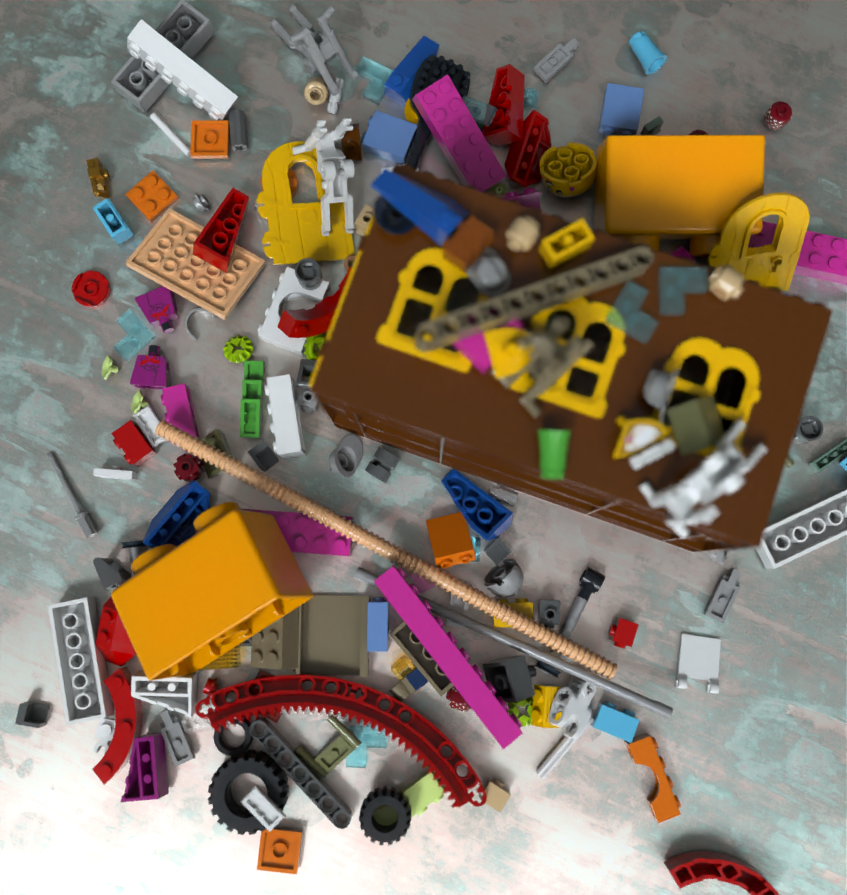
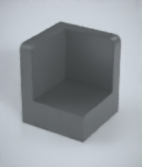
M261 441L248 451L249 455L263 472H266L279 462V459L265 441Z
M498 537L483 552L495 565H498L512 551Z
M29 701L20 703L15 724L34 728L46 726L50 705Z

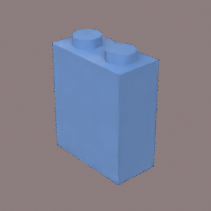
M607 83L604 91L598 133H602L605 136L636 135L644 89Z
M375 110L374 115L370 116L368 120L367 132H364L361 137L363 151L398 164H405L415 141L417 125Z
M374 597L372 601L368 602L367 652H387L389 650L390 602L385 601V597Z

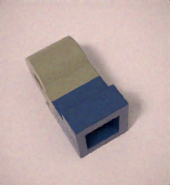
M415 667L390 689V692L398 701L402 702L409 695L428 683V680Z

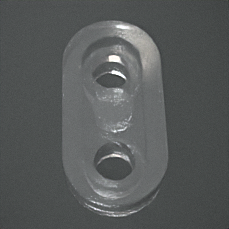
M208 710L200 711V713L203 712L206 715ZM196 712L192 718L184 716L181 722L183 730L188 734L214 730L208 719H201ZM189 720L194 722V727L188 725Z

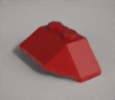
M532 110L523 121V140L511 143L504 164L509 179L523 188L541 180L540 159L552 147L548 128L549 121L536 110Z
M110 597L102 608L95 645L105 661L122 667L136 655V652L112 597Z

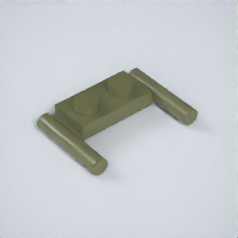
M333 714L327 721L340 734L316 758L312 757L301 745L295 749V752L322 778H325L328 773L362 743Z

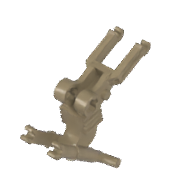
M566 316L562 319L558 317L544 332L539 330L531 334L528 333L525 338H522L518 345L524 351L535 346L532 352L528 354L532 358L531 362L520 371L497 379L508 389L525 372L531 373L535 377L534 380L538 383L519 400L534 418H537L542 412L533 400L539 394L543 395L594 346L589 339L584 342L578 335L565 346H561L557 342V339L567 330L571 323ZM493 369V370L490 372V374L495 377V373H494V369Z

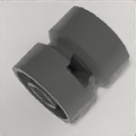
M305 258L300 260L295 266V274L302 288L315 290L320 287L323 276L319 264L315 260Z
M806 416L799 419L793 442L806 444L819 439L823 433L822 422L814 416Z
M378 447L373 456L375 460L369 462L365 471L386 483L391 476L390 470L396 468L400 459L385 449Z

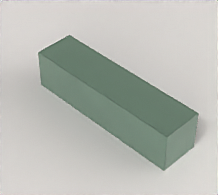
M847 437L808 463L814 473L821 472L847 454Z

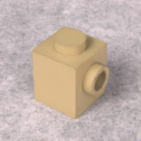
M366 204L354 223L356 232L363 237L373 216L374 209Z
M488 778L486 782L483 781L481 783L487 794L485 803L501 813L511 796L510 791L504 787L505 784L499 779L495 778L492 780Z

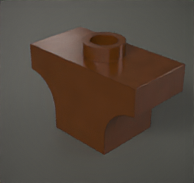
M350 124L353 126V130L347 131L341 139L342 152L346 156V160L361 161L359 124Z

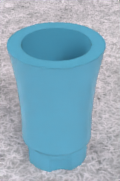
M638 31L629 40L632 51L637 56L647 75L659 70L667 61V55L655 45L644 31Z

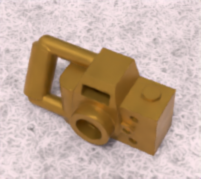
M98 158L86 160L88 176L94 196L104 199L109 198L110 193L106 183L107 180H110L108 170L103 169L102 163Z

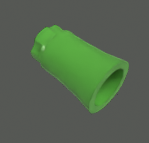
M537 430L541 478L564 479L571 431Z

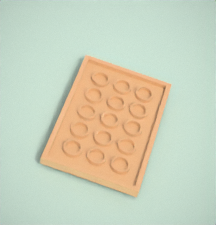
M169 208L128 258L126 265L225 320L266 265V261L235 245L227 273L193 255V243L204 227Z

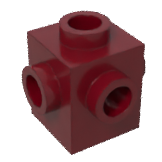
M190 453L179 456L176 459L177 462L173 464L176 468L174 470L179 480L183 479L186 482L196 481L205 472L199 457L193 456Z

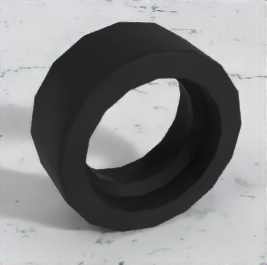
M244 718L243 724L236 720V724H239L245 731V740L239 747H229L224 743L222 733L225 728L223 726L221 727V733H218L216 730L214 731V743L221 753L234 756L243 753L249 748L253 737L249 730L251 724L247 719Z

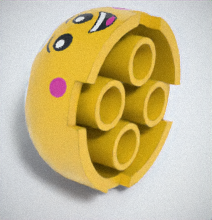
M568 142L566 146L558 148L553 146L540 159L542 183L547 190L557 196L573 197L587 191L596 179L597 160L594 151L584 144Z

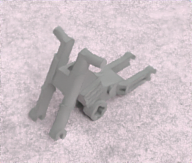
M292 4L288 7V10L292 12V16L302 26L300 30L290 36L274 18L269 21V25L273 27L274 32L291 49H298L306 56L303 59L305 66L312 74L319 71L327 85L328 92L335 96L339 93V90L324 64L335 58V53H337L348 77L352 78L353 81L359 77L333 28L327 22L335 13V10L332 6H329L321 16L316 18L322 29V34L321 31L314 32L312 24Z

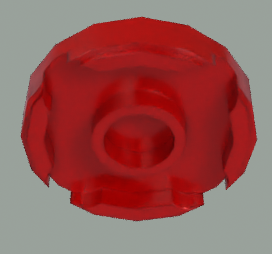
M89 270L81 273L73 281V296L84 307H99L110 296V283L98 271Z

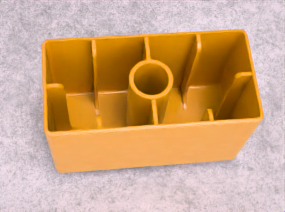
M764 135L607 136L595 150L597 174L594 196V229L604 230L608 235L614 237H625L629 242L635 244H646L650 249L660 251V240H690V254L693 257H709V251L714 244L719 243L722 229L729 217L750 200L764 195L766 137ZM763 217L755 223L750 231L751 235L761 232Z
M235 502L221 503L204 511L195 519L194 528L197 534L178 547L172 544L157 546L140 554L133 560L131 569L134 576L116 587L111 592V597L149 681L195 673L313 598V593L273 515L241 510Z

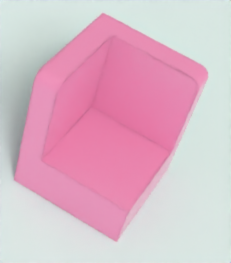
M413 572L409 574L420 594L435 587L433 582L430 584L429 580H423L422 576L419 578L418 574L414 575L412 574Z

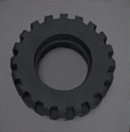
M248 750L245 753L231 756L218 768L211 778L212 783L208 788V792L211 793L208 803L213 806L211 813L213 816L217 814L219 817L217 822L220 825L225 823L227 825L226 830L230 832L235 829L239 835H244L245 832L252 835L256 834L258 830L262 832L267 829L248 809L242 808L235 802L231 792V785L237 776L243 773L256 775L264 782L267 796L282 811L287 803V794L289 793L287 774L283 773V769L271 756H265L266 752L260 751L255 753V750Z

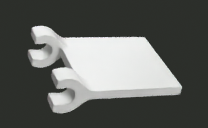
M681 634L675 688L687 689V678L708 681L707 693H719L718 673L721 639Z

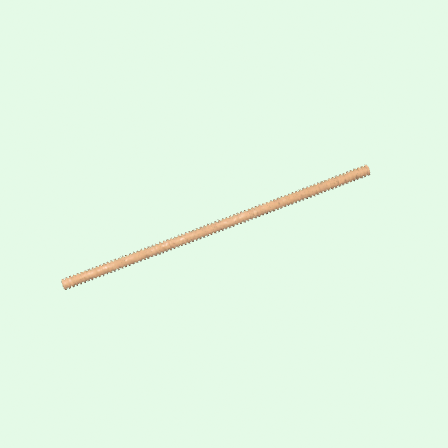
M164 419L157 425L155 434L157 436L161 435L162 439L166 438V441H172L173 445L177 444V447L188 450V453L199 456V459H204L205 462L209 461L210 465L215 464V467H220L221 471L226 470L227 474L231 473L233 477L237 476L238 480L242 479V482H248L249 486L253 485V488H259L260 492L264 491V494H270L271 498L274 496L275 500H281L282 504L285 502L286 506H292V509L296 508L297 512L301 511L303 515L307 514L308 518L313 517V520H318L319 524L324 523V526H329L330 530L335 529L336 533L340 532L342 536L346 535L347 539L351 538L353 542L357 541L358 545L362 544L364 548L368 547L369 551L373 550L375 554L379 553L380 557L385 556V559H390L391 563L394 561L397 566L401 565V568H407L408 572L412 571V574H418L419 578L422 576L423 580H429L430 584L433 582L434 586H440L441 590L443 588L446 589L445 592H451L452 596L454 594L457 595L456 598H462L463 602L466 600L468 601L467 604H473L475 608L479 607L480 611L483 609L484 613H490L491 617L494 615L495 619H501L502 623L505 621L506 625H512L513 629L518 628L517 631H523L524 635L529 634L528 637H534L536 641L540 640L541 644L545 643V646H551L552 650L556 649V652H562L563 656L567 655V658H573L574 662L578 661L580 665L584 664L585 668L590 667L591 671L595 670V673H601L602 677L606 676L608 680L614 677L617 671V664H612L611 660H606L605 657L601 658L600 654L595 655V652H590L589 648L584 649V646H579L578 642L573 643L572 639L568 640L566 636L562 637L561 633L557 634L555 630L551 631L550 627H545L544 624L540 625L539 621L534 622L533 618H528V615L523 616L522 612L518 613L516 609L512 610L511 606L507 607L505 603L501 604L500 600L496 601L494 597L490 598L489 594L484 595V592H479L478 588L473 589L472 585H467V582L462 583L461 579L457 580L455 576L451 577L450 573L446 574L444 570L440 571L439 567L435 568L433 564L429 565L428 561L423 562V559H418L417 555L412 556L411 552L407 553L405 549L401 550L400 546L396 547L394 543L390 544L389 540L386 542L383 537L379 538L378 534L376 536L373 535V532H368L367 528L364 530L361 525L357 526V523H351L350 519L346 520V517H340L341 514L338 513L336 515L335 511H329L330 508L327 507L325 509L324 505L320 506L318 502L314 503L313 499L309 500L307 496L303 497L302 493L298 494L296 490L292 491L291 487L287 488L285 484L281 485L280 481L275 482L274 478L270 479L269 475L264 476L263 472L259 473V470H253L252 466L248 467V464H242L241 460L237 461V458H232L230 454L227 456L226 452H221L220 449L216 450L215 446L211 447L209 443L205 444L204 440L200 441L198 437L194 438L193 434L188 435L187 431L183 432L182 428L178 429L176 425L172 426V423H167V420Z

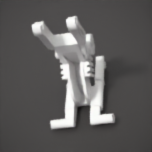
M343 118L342 122L336 126V129L326 133L327 128H325L326 120H317V127L312 130L305 144L292 147L293 155L312 151L316 148L317 170L324 180L321 183L322 189H325V194L321 198V232L323 237L330 236L329 231H331L329 203L344 202L345 231L347 234L353 233L352 228H355L353 197L347 192V179L353 178L355 173L354 163L352 159L346 160V156L342 152V145L337 143L344 137L347 131L353 130V126L350 125L351 118Z
M741 419L734 422L728 432L716 444L717 450L705 458L701 465L694 469L693 472L691 471L679 485L671 486L656 494L647 482L639 487L653 508L663 505L668 508L673 515L669 516L665 522L682 538L686 537L690 532L684 527L685 525L697 524L701 521L707 524L712 521L711 518L719 514L713 506L700 510L697 509L696 511H692L691 508L699 501L706 505L707 502L709 503L712 499L720 496L723 491L729 494L736 490L746 480L742 474L750 470L767 451L764 445L760 443L745 458L734 446L732 441L746 426Z

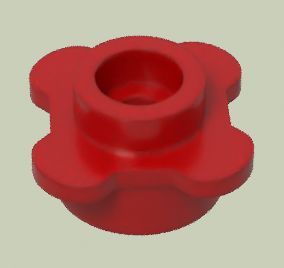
M208 678L202 692L207 694V697H209V694L217 691L219 686L216 683L217 678Z

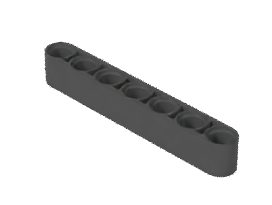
M263 717L256 719L249 729L252 737L335 827L339 829L348 827L352 819V811L346 803L295 752V748L268 719ZM257 723L264 725L265 730L263 733L256 730ZM269 739H277L278 747H272L269 744ZM283 753L291 754L292 761L286 762L283 759ZM303 768L306 771V776L300 777L297 775L296 769ZM317 783L320 786V790L312 791L310 784ZM331 798L334 805L326 806L324 799ZM339 813H345L348 819L346 821H340L337 815Z

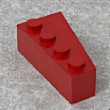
M510 64L496 69L482 130L486 141L496 147L523 140L525 75Z
M232 187L193 243V255L227 273L248 209L249 196Z

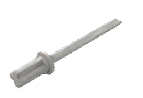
M52 452L48 453L47 456L77 512L74 519L80 524L87 539L94 537L97 531L89 517V511L83 512Z

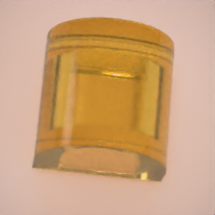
M405 654L391 665V671L400 681L416 668Z

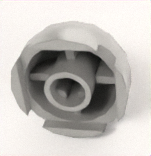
M506 559L502 561L504 565L500 568L498 565L493 567L484 579L486 588L498 597H509L518 594L524 579L519 564L514 559Z

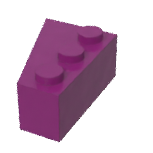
M162 733L144 734L134 738L129 761V774L125 780L126 787L121 802L160 799L169 794L165 741Z

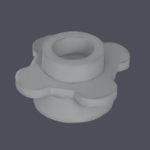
M195 192V198L192 199L195 207L201 212L205 209L209 211V200L205 195H198Z

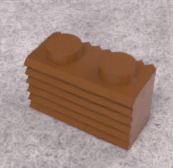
M471 216L467 221L463 220L456 234L453 237H448L443 244L444 259L455 265L463 273H466L494 241V230L474 216Z

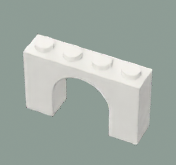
M287 267L285 272L283 271L280 275V285L273 292V302L265 311L266 318L264 323H261L258 328V336L262 341L304 356L303 352L306 348L303 345L307 343L306 338H290L277 327L282 309L289 300L296 297H304L320 302L328 296L331 286L329 282L323 280L317 289L306 290L299 284L295 269Z

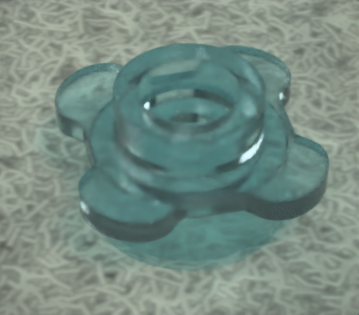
M531 88L524 89V107L531 106L535 108L538 105L536 100L539 93L537 90Z

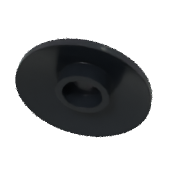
M381 195L378 197L374 205L373 214L376 223L381 229L390 234L403 235L415 228L416 225ZM391 214H397L399 218H394Z

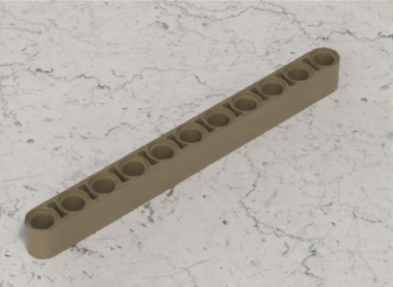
M638 247L424 322L417 328L414 345L419 351L429 352L636 278L645 273L653 262L654 255L647 247ZM574 281L579 282L582 286L577 285ZM553 289H558L561 293H556ZM531 296L538 297L540 301L534 300ZM510 304H516L519 307V309L511 307ZM488 311L495 312L497 316H491ZM466 319H472L476 324H469ZM443 327H451L454 332H447ZM421 335H429L432 339L424 340Z

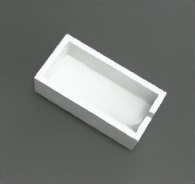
M290 374L269 377L264 387L266 396H269L270 403H267L268 412L273 418V422H270V428L276 438V441H273L274 452L283 459L306 456L300 410L297 405L298 397L295 381Z

